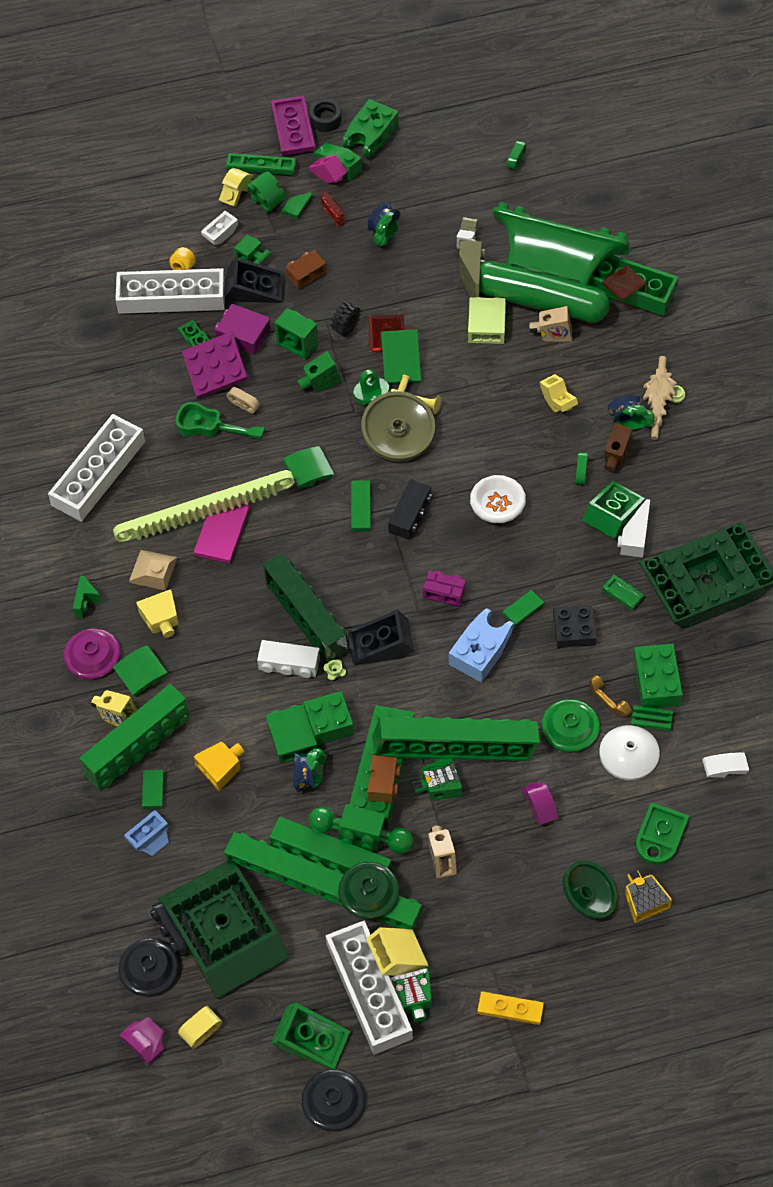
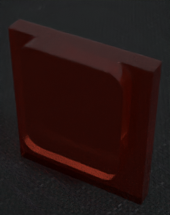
M626 265L605 279L602 284L622 301L645 286L646 282Z

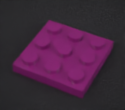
M232 331L182 351L195 395L198 399L248 380Z

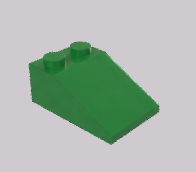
M612 481L589 503L582 521L615 539L637 512L645 498Z
M293 1003L286 1007L271 1044L289 1054L334 1070L350 1031L298 1003Z

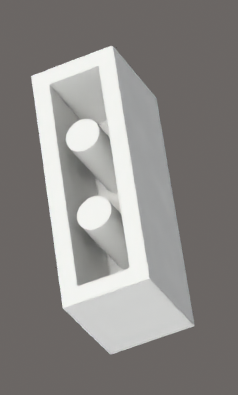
M262 640L257 659L258 668L268 673L279 672L284 675L293 674L304 678H316L320 651L319 648Z

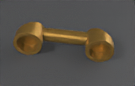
M594 675L590 678L589 683L593 695L598 697L615 715L628 717L632 713V709L627 702L621 701L619 704H616L602 691L605 685L600 677Z

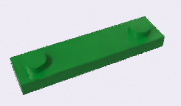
M228 153L226 170L230 171L232 168L244 172L264 173L268 171L271 174L294 175L296 158Z

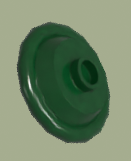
M363 862L354 865L344 873L339 882L338 895L342 906L350 914L361 919H375L384 916L394 908L399 899L400 886L397 877L388 867L376 862Z

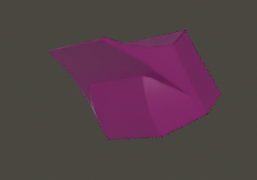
M149 1017L139 1022L134 1021L119 1035L120 1039L148 1065H151L164 1052L162 1045L164 1031Z

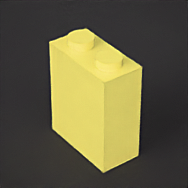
M380 927L366 938L382 975L399 976L425 969L428 966L413 930Z

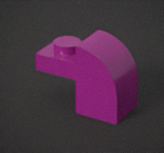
M530 783L527 787L521 789L524 798L530 804L533 818L539 825L558 818L552 795L545 783Z

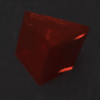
M404 314L368 315L370 352L382 351L381 332L405 330Z

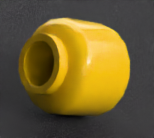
M183 247L178 248L169 260L173 270H190L196 261L193 252Z

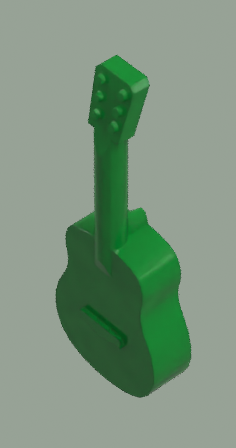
M196 402L183 404L176 415L177 429L179 433L185 436L205 435L213 437L217 434L218 430L248 435L249 438L261 439L265 432V427H251L249 429L223 424L218 410L207 409Z

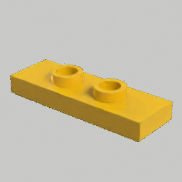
M481 992L477 1014L540 1025L544 1003Z

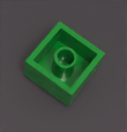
M288 308L275 321L277 344L307 360L318 347L317 324L313 320L307 319L298 312Z
M342 691L304 702L317 746L354 735L353 723Z

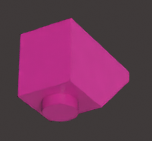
M337 155L320 158L308 168L326 183H338L347 172Z

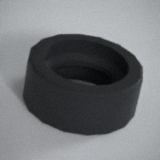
M320 99L314 102L309 109L310 123L319 131L334 130L342 121L341 107L334 100ZM322 111H330L335 114L330 119H319L316 117Z

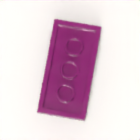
M298 96L271 101L282 156L316 151L305 97Z

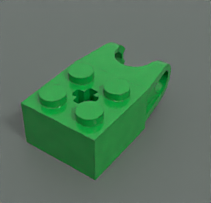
M369 99L348 127L343 137L342 147L348 149L355 144L364 145L363 156L366 158L370 157L379 147H383L399 126V111Z

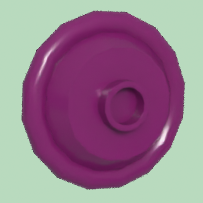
M92 628L82 630L72 636L65 646L63 656L65 665L72 674L82 679L93 680L102 678L114 670L113 666L119 662L121 650L119 642L112 634L105 630Z

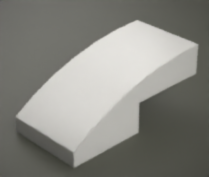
M726 753L702 759L707 777L725 778L728 774H746L749 771L745 753Z

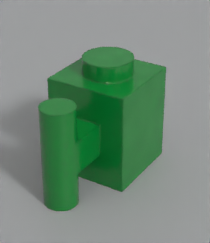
M248 234L234 247L235 257L260 265L271 255V252L267 249L262 253L261 242Z

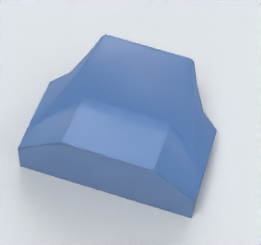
M154 810L128 831L124 838L137 851H143L153 856L169 843L167 837L168 823Z

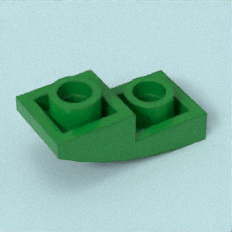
M194 320L178 328V332L190 347L209 341L205 332L199 329Z

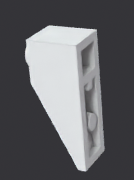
M645 500L624 527L623 535L618 537L617 547H621L620 555L643 557L650 500Z

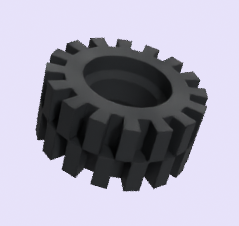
M344 301L343 304H340V308L336 309L337 312L333 314L334 318L331 319L332 323L330 326L331 329L341 335L347 336V334L349 335L354 330V326H357V321L360 320L359 317L361 316V309L349 301Z

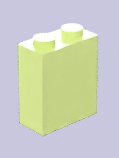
M470 298L468 343L504 344L506 298Z

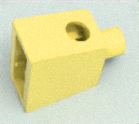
M171 589L136 602L139 614L152 633L156 634L162 631L165 638L174 635L173 627L178 625V619Z

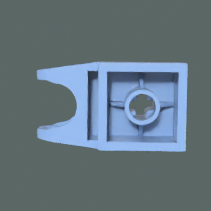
M489 609L483 610L469 624L449 652V665L481 683L501 657L514 628V623L511 621L499 628L491 627L488 624L491 617V610Z

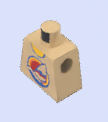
M568 307L541 311L539 313V322H530V333L541 332L543 341L571 342L572 325Z

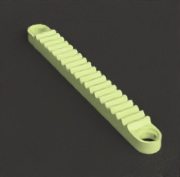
M280 471L121 523L114 527V536L119 542L135 538L141 540L142 536L148 538L150 533L154 536L156 531L160 533L163 532V529L169 531L170 527L177 528L178 524L184 526L185 522L191 524L193 519L197 522L199 517L203 519L206 518V515L212 517L214 512L220 514L221 510L227 512V508L234 510L236 505L240 508L242 503L248 505L249 501L255 503L257 498L261 501L263 496L270 498V494L276 496L277 492L293 486L295 480L291 471Z

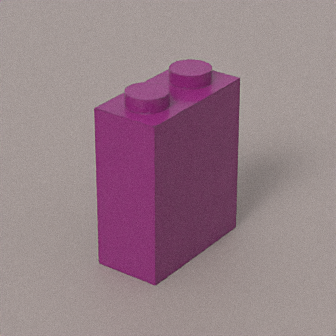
M231 304L229 309L225 310L222 320L216 324L214 331L216 332V337L232 331L238 349L255 355L271 330V323L269 317Z

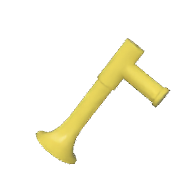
M402 375L398 390L391 389L390 392H405L410 377ZM437 396L435 399L419 397L433 410L434 414L438 412L441 405V396Z

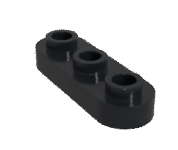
M158 902L152 905L150 914L155 922L158 921L161 925L160 931L163 937H168L170 940L169 945L174 954L178 953L179 956L187 953L186 943L162 903Z

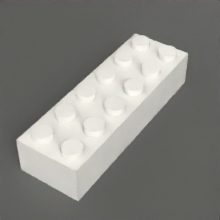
M223 269L117 272L116 305L118 314L225 310Z
M112 414L48 493L51 506L82 522L145 443L143 429Z
M361 921L326 935V944L372 1053L375 1055L412 1040L413 1032L389 976L382 975L366 940L370 936V932L365 921Z

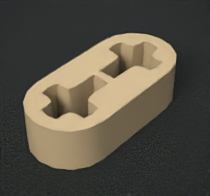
M233 387L227 393L229 401L250 413H254L260 406L256 398L236 387Z

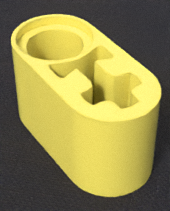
M206 1006L184 1023L179 1029L178 1034L194 1049L216 1032L222 1025V1021Z

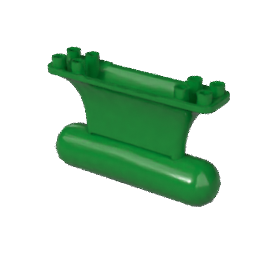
M500 202L498 207L493 209V216L495 221L504 225L508 231V259L506 264L495 261H484L480 264L479 293L491 298H506L507 302L541 311L567 306L570 318L587 323H598L603 320L609 312V297L603 290L589 286L588 283L594 271L603 260L612 255L626 256L630 254L631 248L630 242L627 240L628 235L618 232L616 237L610 235L611 231L607 228H601L600 232L587 231L525 214L526 209L519 206L515 208V211L508 210L509 205Z

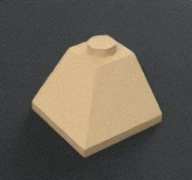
M140 550L129 583L166 591L177 557Z

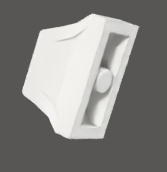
M224 211L201 231V234L214 245L222 244L234 233L238 225V219Z

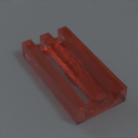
M326 191L321 193L322 207L337 226L345 225L344 213Z

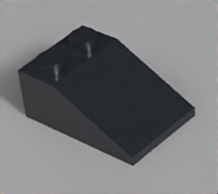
M235 257L227 268L225 297L239 302L281 303L284 272Z
M398 609L347 631L352 663L354 665L398 659L414 652L409 619Z

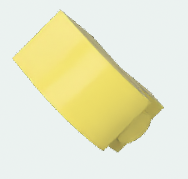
M232 168L223 179L224 187L219 200L236 207L241 192L248 191L246 185L251 182L253 175Z
M554 374L540 382L543 395L554 412L569 411L578 404L577 398L567 392L564 379Z

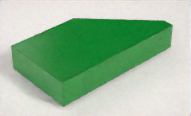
M309 192L291 197L282 209V214L298 219L312 199V193Z

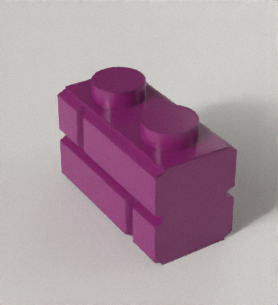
M429 571L423 587V598L460 607L466 590V580L458 575L448 576L441 571Z

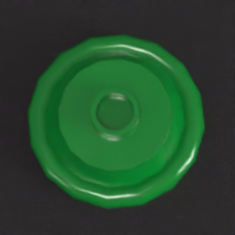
M570 699L552 704L544 713L541 727L546 741L555 749L564 752H579L589 748L596 741L600 731V722L593 708L584 702Z

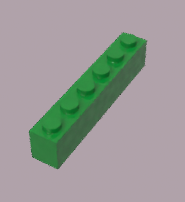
M279 817L269 837L272 847H281L295 856L297 854L302 855L313 863L320 862L331 870L338 869L345 873L354 865L363 862H376L388 867L390 870L392 869V862L389 858L324 833H317L311 828Z

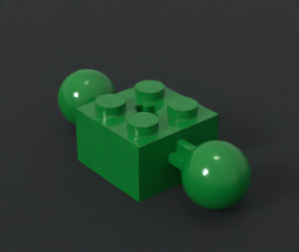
M346 804L341 819L335 818L333 813L325 807L314 809L309 816V825L315 832L326 833L331 829L339 831V840L370 852L377 853L380 842L387 843L389 848L397 854H404L413 846V836L407 829L396 828L391 832L384 830L385 814Z

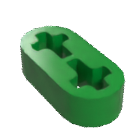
M516 142L509 155L507 168L513 170L518 168L525 154L527 143Z
M578 452L575 484L585 485L588 453Z

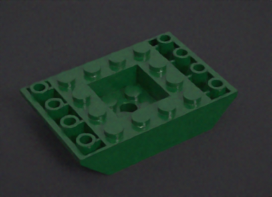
M743 522L639 562L675 625L692 627L759 600L773 588V571ZM708 578L712 581V583L705 584L702 582V580Z
M230 859L158 898V901L162 903L183 937L188 952L216 999L290 959L278 931L241 871ZM220 917L227 918V923L218 925L216 920Z

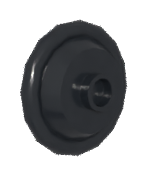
M154 938L138 940L128 946L122 954L118 966L120 980L126 989L136 995L146 997L160 995L171 988L178 978L180 970L178 954L173 953L168 943Z
M328 1069L317 1073L307 1082L302 1092L301 1106L305 1117L315 1127L325 1131H340L350 1127L360 1118L365 1107V1093L361 1083L352 1074L343 1070Z

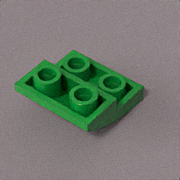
M319 446L295 452L283 459L288 471H291L297 488L314 486L316 481L333 478L334 473Z
M148 645L134 651L113 666L135 697L149 685L155 686L169 674Z

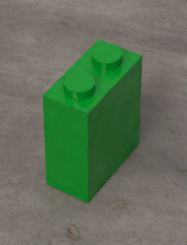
M304 704L293 705L281 711H272L266 715L267 726L280 764L293 761L295 753L300 756H307L309 751L317 748Z

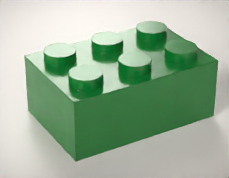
M674 644L634 647L633 662L641 706L656 709L681 706L682 690Z

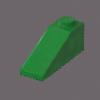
M325 143L313 152L314 156L319 159L337 155L347 171L343 177L349 181L362 172L361 157L347 148Z

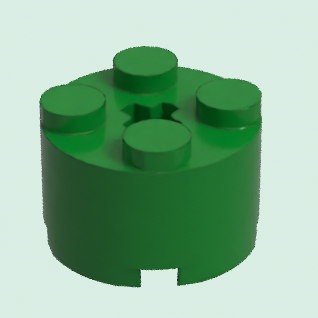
M268 171L262 173L246 185L252 193L250 195L252 201L255 204L260 203L261 209L266 214L286 199L285 191L282 187L279 189L277 179Z

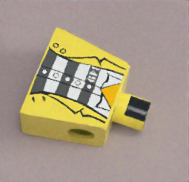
M108 690L101 697L95 696L91 702V706L98 709L104 721L117 727L137 711L131 697Z

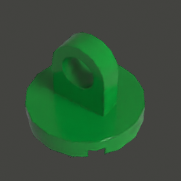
M366 370L361 374L353 394L359 404L366 405L376 397L390 392L387 381L379 378L373 370Z

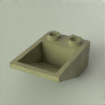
M473 238L460 241L459 277L470 297L476 298L480 295V264L485 261V249H481L482 241H476Z

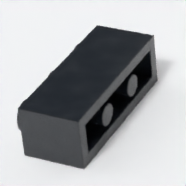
M410 479L388 522L389 533L410 540L412 534H416L419 526L418 522L424 518L425 508L427 504H431L433 499L430 485Z

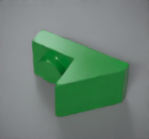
M80 576L73 611L75 618L83 619L84 612L88 611L89 603L101 604L99 593L84 576Z

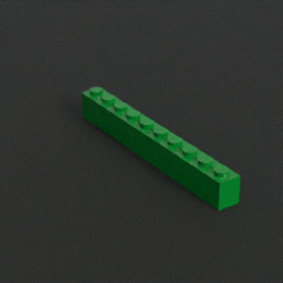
M233 833L224 851L225 861L230 859L237 866L342 906L338 895L339 882L344 875L342 871L326 868L320 862L313 863L302 855L297 854L295 856L281 847H272L263 840H254L245 833ZM399 895L394 908L384 916L375 918V920L398 929L414 931L422 914V905L415 899H406Z

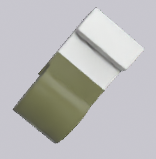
M463 218L457 235V248L460 249V241L476 238L478 219Z

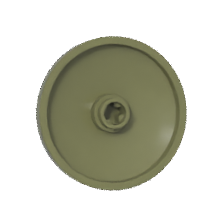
M388 392L376 397L368 404L362 416L361 432L366 445L373 453L389 461L402 462L412 460L428 449L434 437L435 420L428 405L419 397L407 392Z

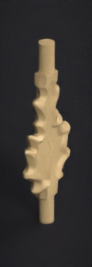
M665 356L659 357L656 374L651 375V380L643 386L647 388L643 400L649 399L648 405H651L650 408L653 409L652 412L655 416V423L651 430L652 440L658 439L659 427L662 425L661 417L666 415L664 409L666 405L665 400L672 401L670 395L675 394L673 386L677 384L676 381L670 378L672 373H667V369H665Z

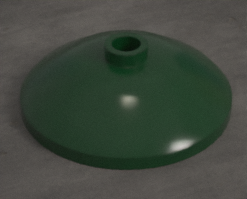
M585 860L577 861L566 869L563 876V890L567 900L577 912L591 919H602L614 911L617 905L618 894L615 883L606 870L594 862Z

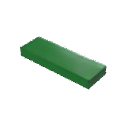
M370 480L351 481L352 532L371 531Z

